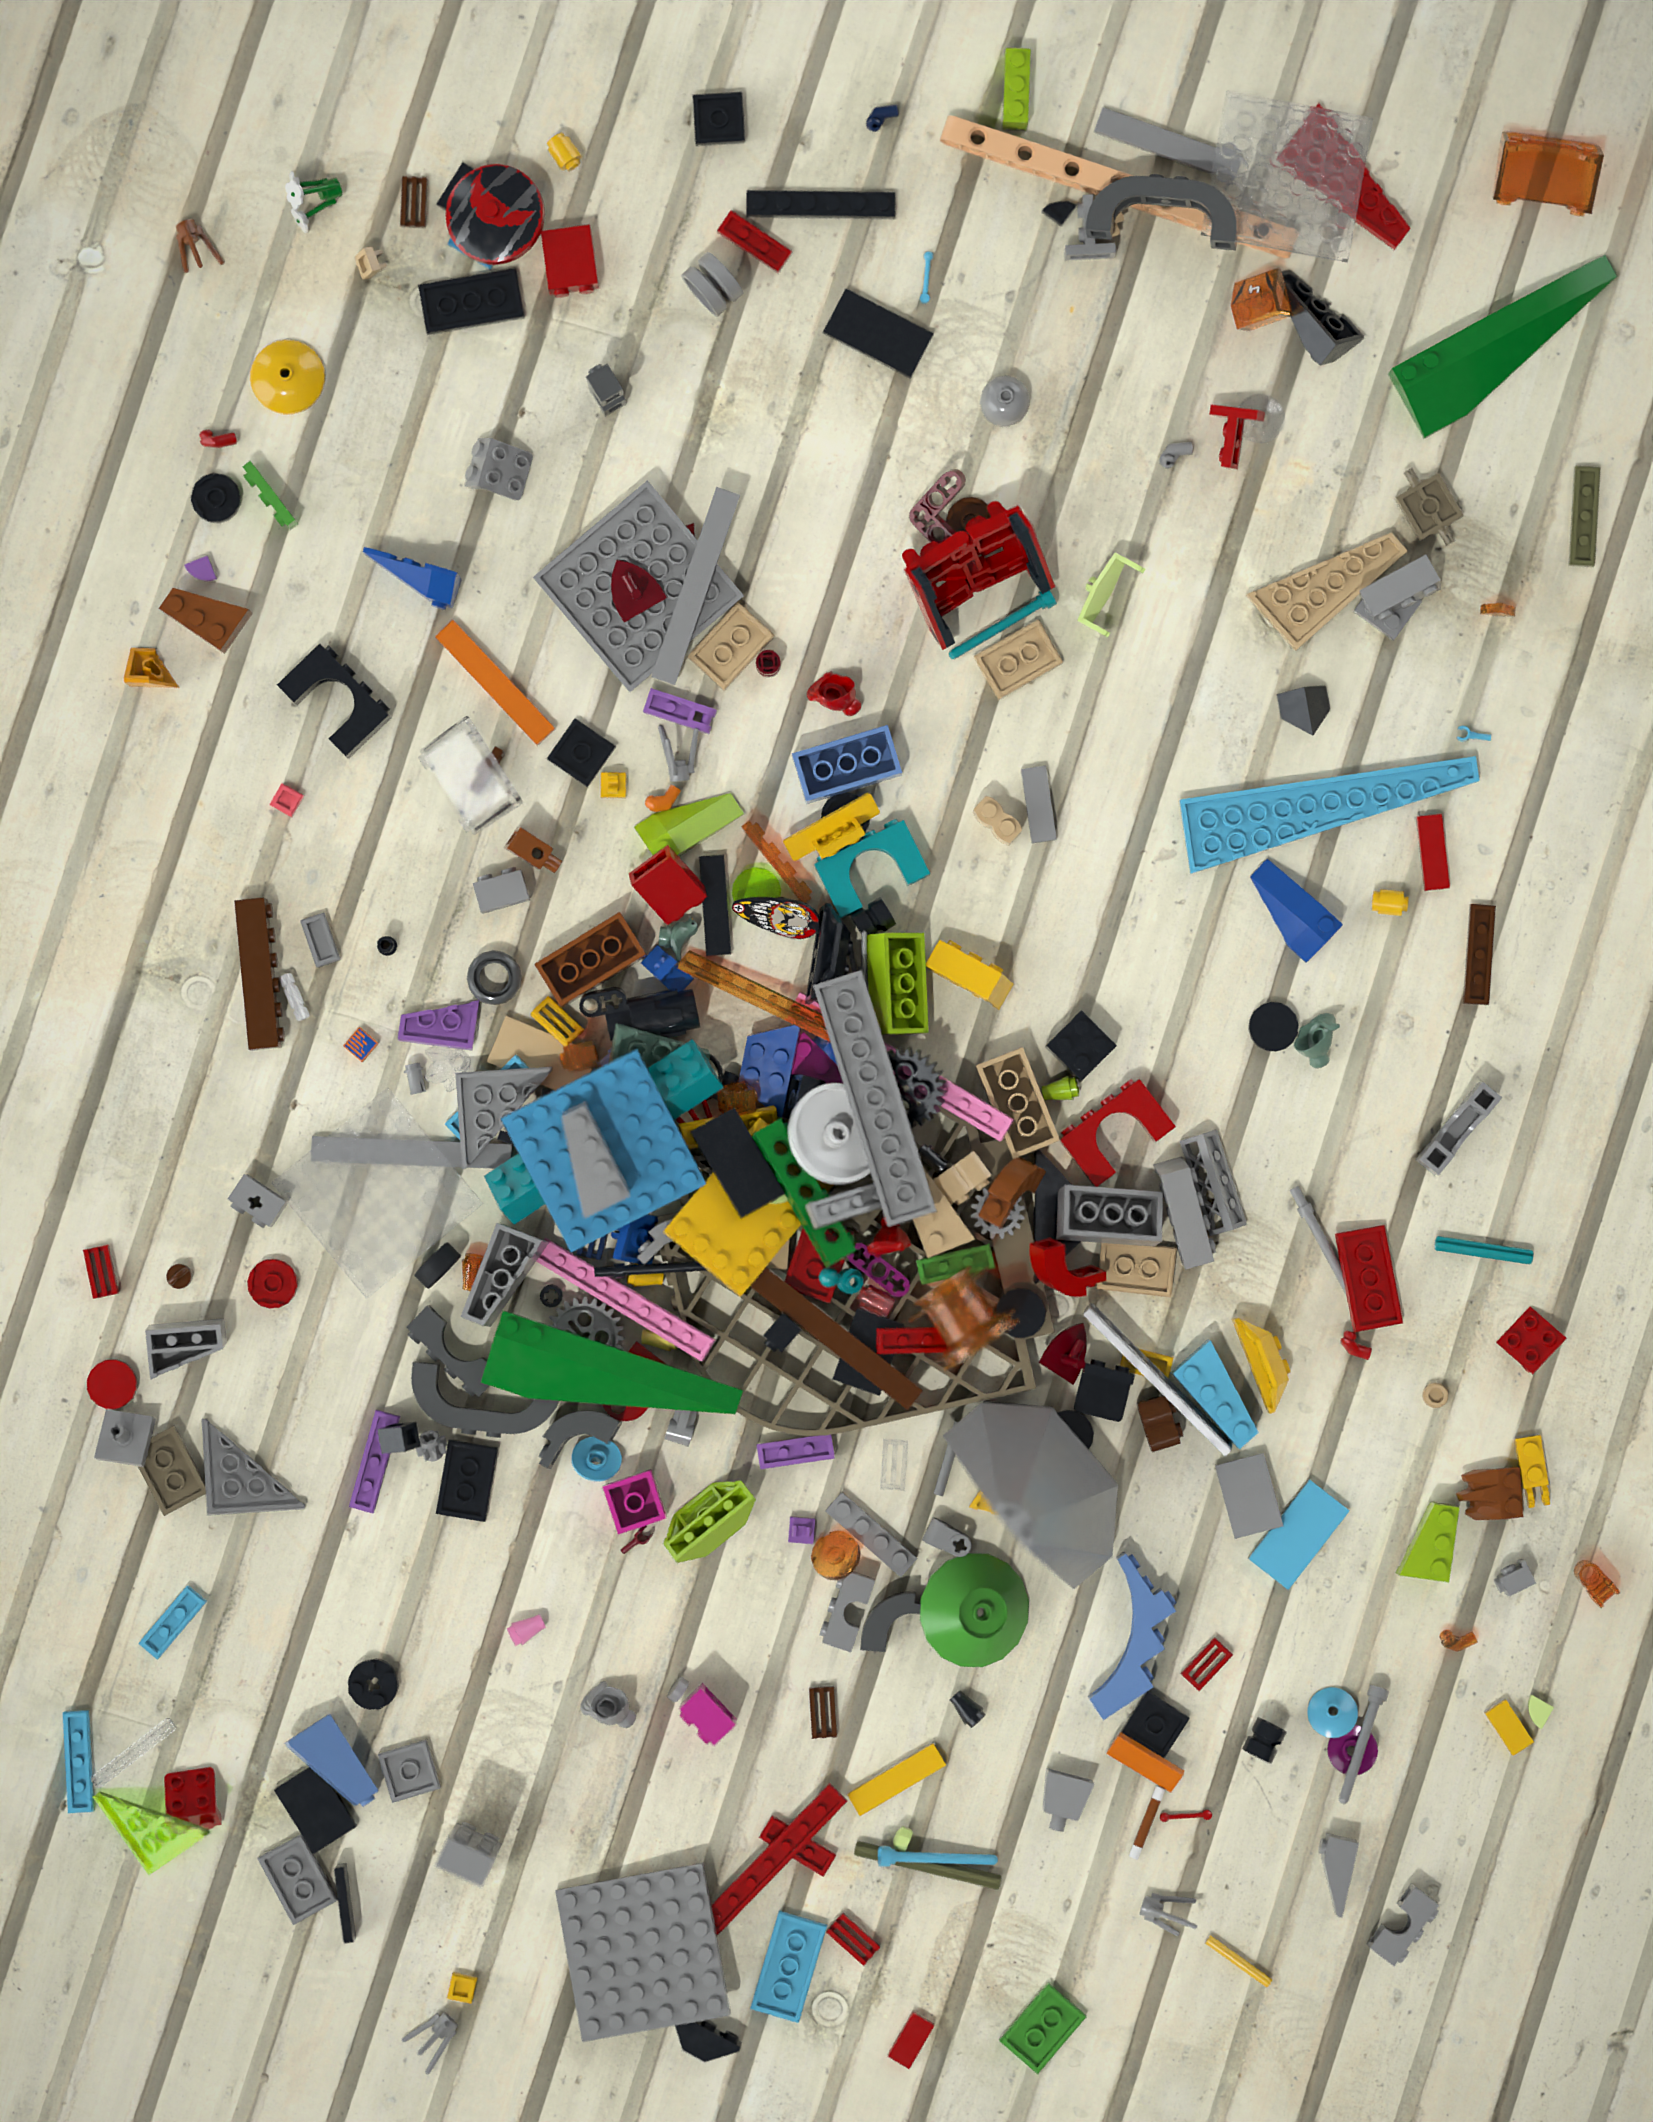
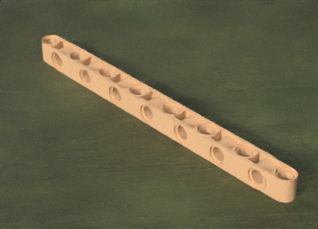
M955 116L947 117L940 137V142L947 146L1095 196L1109 184L1119 179L1133 176ZM975 135H980L983 137L984 142L977 145L971 141V138ZM1027 151L1031 154V158L1029 160H1022L1019 158L1018 153ZM1070 166L1075 167L1078 170V174L1076 176H1069L1065 169ZM1148 204L1128 206L1211 234L1212 223L1207 220V215L1200 210L1183 207L1164 208L1160 205ZM1234 210L1238 232L1237 243L1278 257L1290 258L1298 236L1296 231ZM1258 229L1263 230L1266 233V238L1257 239L1253 232Z

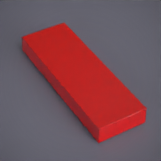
M730 210L717 229V233L778 274L792 255L790 249L732 210Z
M1442 814L1417 816L1416 823L1424 891L1449 889L1450 882Z
M952 1327L876 1328L877 1354L952 1352Z
M772 1815L759 1838L771 1844L788 1824ZM811 1839L793 1859L824 1877L836 1854Z

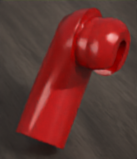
M1346 1330L1343 1333V1338H1341V1344L1350 1355L1369 1360L1372 1348L1357 1344L1355 1342L1356 1333Z

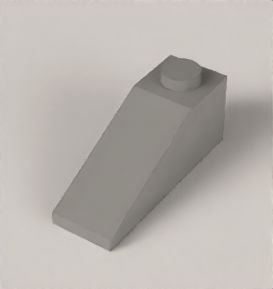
M1326 1833L1325 1839L1320 1841L1318 1853L1322 1854L1321 1860L1334 1913L1337 1917L1342 1918L1359 1843L1355 1839Z

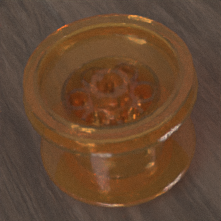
M969 1265L913 1303L915 1307L919 1305L922 1309L908 1318V1322H912L926 1313L947 1344L944 1353L935 1361L936 1363L942 1361L946 1363L943 1367L944 1371L964 1361L1020 1321L1019 1317L1013 1319L1011 1316L1016 1312V1308L996 1314L974 1280L987 1272L988 1267H984L970 1275L969 1271L972 1268Z

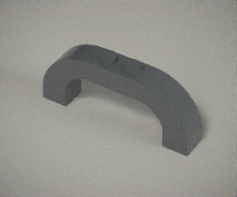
M1151 174L1149 176H1130L1119 179L1106 186L1096 196L1088 211L1085 228L1087 238L1112 240L1114 222L1118 214L1128 206L1148 204L1197 209L1205 213L1211 220V249L1236 251L1238 238L1237 222L1229 200L1215 187L1204 182L1189 180L1187 177L1176 176L1173 179L1164 178V176L1159 174Z
M415 1361L412 1365V1389L421 1409L434 1421L448 1427L461 1429L462 1434L476 1435V1431H485L488 1437L501 1438V1433H524L544 1423L554 1413L560 1402L534 1399L527 1409L517 1413L458 1407L447 1402L440 1393L438 1386L440 1364Z

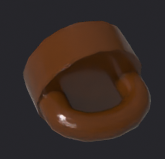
M175 1264L167 1271V1282L173 1288H185L192 1281V1272L186 1265Z

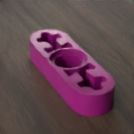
M856 1243L855 1249L864 1248L863 1254L869 1259L871 1254L867 1252V1246L862 1243ZM854 1254L848 1256L849 1261L891 1295L902 1297L909 1291L910 1284L908 1279L880 1256L879 1258L875 1257L868 1264L867 1270L862 1267L865 1264L863 1260H853ZM877 1262L884 1264L886 1273L882 1277L873 1276L871 1273L873 1264ZM890 1270L895 1272V1275L892 1276L893 1279L896 1281L904 1280V1291L898 1290L894 1292L892 1290L894 1287L889 1281L887 1285L882 1283L888 1277Z

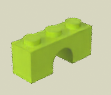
M1006 48L1002 130H1027L1031 49Z

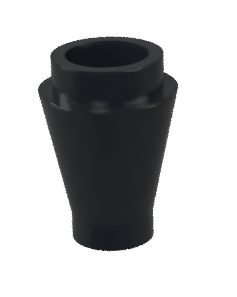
M961 1690L949 1700L954 1705L965 1725L968 1724L970 1728H973L986 1715L982 1711L984 1708L963 1694Z

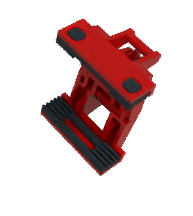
M992 501L987 506L991 517L987 519L979 515L972 518L966 524V532L958 531L941 543L932 541L922 547L920 556L914 549H906L902 553L903 561L906 564L904 572L928 629L942 650L955 644L950 628L942 617L972 598L974 592L983 591L1024 570H1027L1042 594L1055 588L1034 528L1018 505L1006 510L1000 502ZM1000 547H1003V551L996 553L992 556H989L987 558H984V556L988 555L989 553L997 550ZM946 581L939 587L935 585L938 582Z

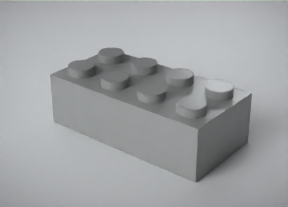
M1064 1185L1058 1190L1057 1240L1154 1247L1162 1242L1163 1192Z
M456 1823L435 1866L482 1887L502 1843L498 1842L499 1838L493 1834L485 1832L483 1835L476 1832V1827L469 1823Z

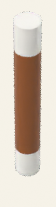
M1156 1785L1131 1848L1129 1857L1138 1860L1164 1795L1165 1789Z

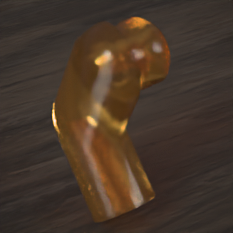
M1444 1630L1439 1635L1441 1644L1445 1648L1456 1652L1478 1643L1473 1632L1458 1637L1452 1635L1450 1630Z

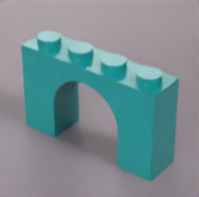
M894 819L884 824L885 829L878 833L875 830L865 833L866 835L862 836V841L846 845L831 857L821 859L819 856L816 858L818 862L814 864V867L841 919L863 908L850 881L849 871L853 861L864 852L876 850L888 854L895 861L907 886L930 876V872L904 820L898 822L897 819Z

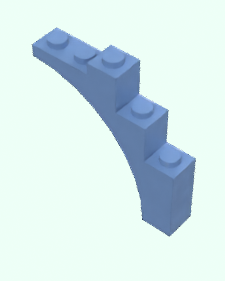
M1125 1552L1116 1558L1125 1573L1131 1592L1133 1611L1131 1633L1126 1650L1116 1669L1098 1689L1088 1696L1103 1720L1153 1688L1150 1681L1154 1677L1146 1666L1141 1668L1140 1665L1165 1649L1161 1644L1165 1639L1157 1628L1155 1630L1151 1628L1176 1612L1173 1607L1176 1601L1170 1592L1164 1593L1159 1588L1152 1593L1150 1590L1154 1586L1146 1575L1141 1577L1137 1571L1140 1567L1133 1554L1127 1556Z

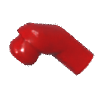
M204 430L199 433L200 443L204 447L222 448L237 444L234 432L213 436L211 430Z

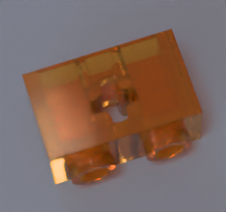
M592 1040L564 1046V1053L559 1054L562 1068L568 1069L570 1073L600 1067L595 1042Z

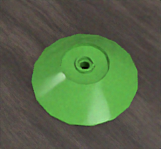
M968 1553L963 1557H956L946 1561L930 1577L921 1596L920 1622L927 1642L941 1658L960 1667H985L1002 1660L1019 1644L1028 1624L1029 1599L1022 1579L1007 1562L990 1554ZM979 1608L983 1609V1614L981 1616L977 1615V1611Z

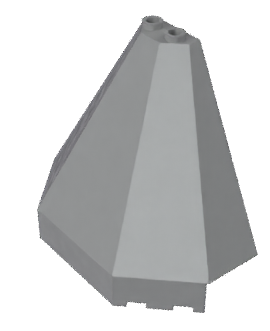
M983 1401V1403H980L943 1435L993 1512L1028 1552L1073 1589L1079 1586L1113 1556L1118 1484L1052 1406Z

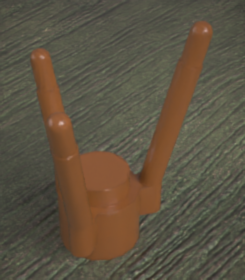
M193 219L184 220L176 225L178 232L176 238L179 243L185 273L188 272L185 245H190L198 267H203L195 245L199 241L198 236H200L220 265L224 264V261L204 234L202 227L196 226Z

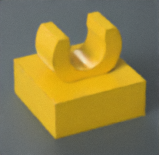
M601 772V798H626V772Z

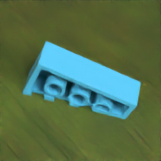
M1211 1340L1205 1341L1170 1372L1238 1449H1241L1259 1433Z

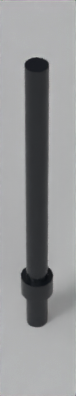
M698 1261L641 1265L615 1263L614 1266L594 1267L595 1277L615 1276V1279L625 1278L626 1275L708 1271Z

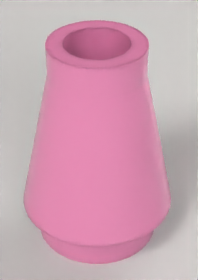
M537 1615L511 1623L512 1626L508 1627L507 1631L515 1646L519 1644L523 1646L538 1632L546 1628L541 1616Z

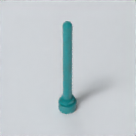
M1050 590L1044 594L1039 591L1036 600L949 651V657L951 659L960 657L1040 608L1050 609L1057 604Z

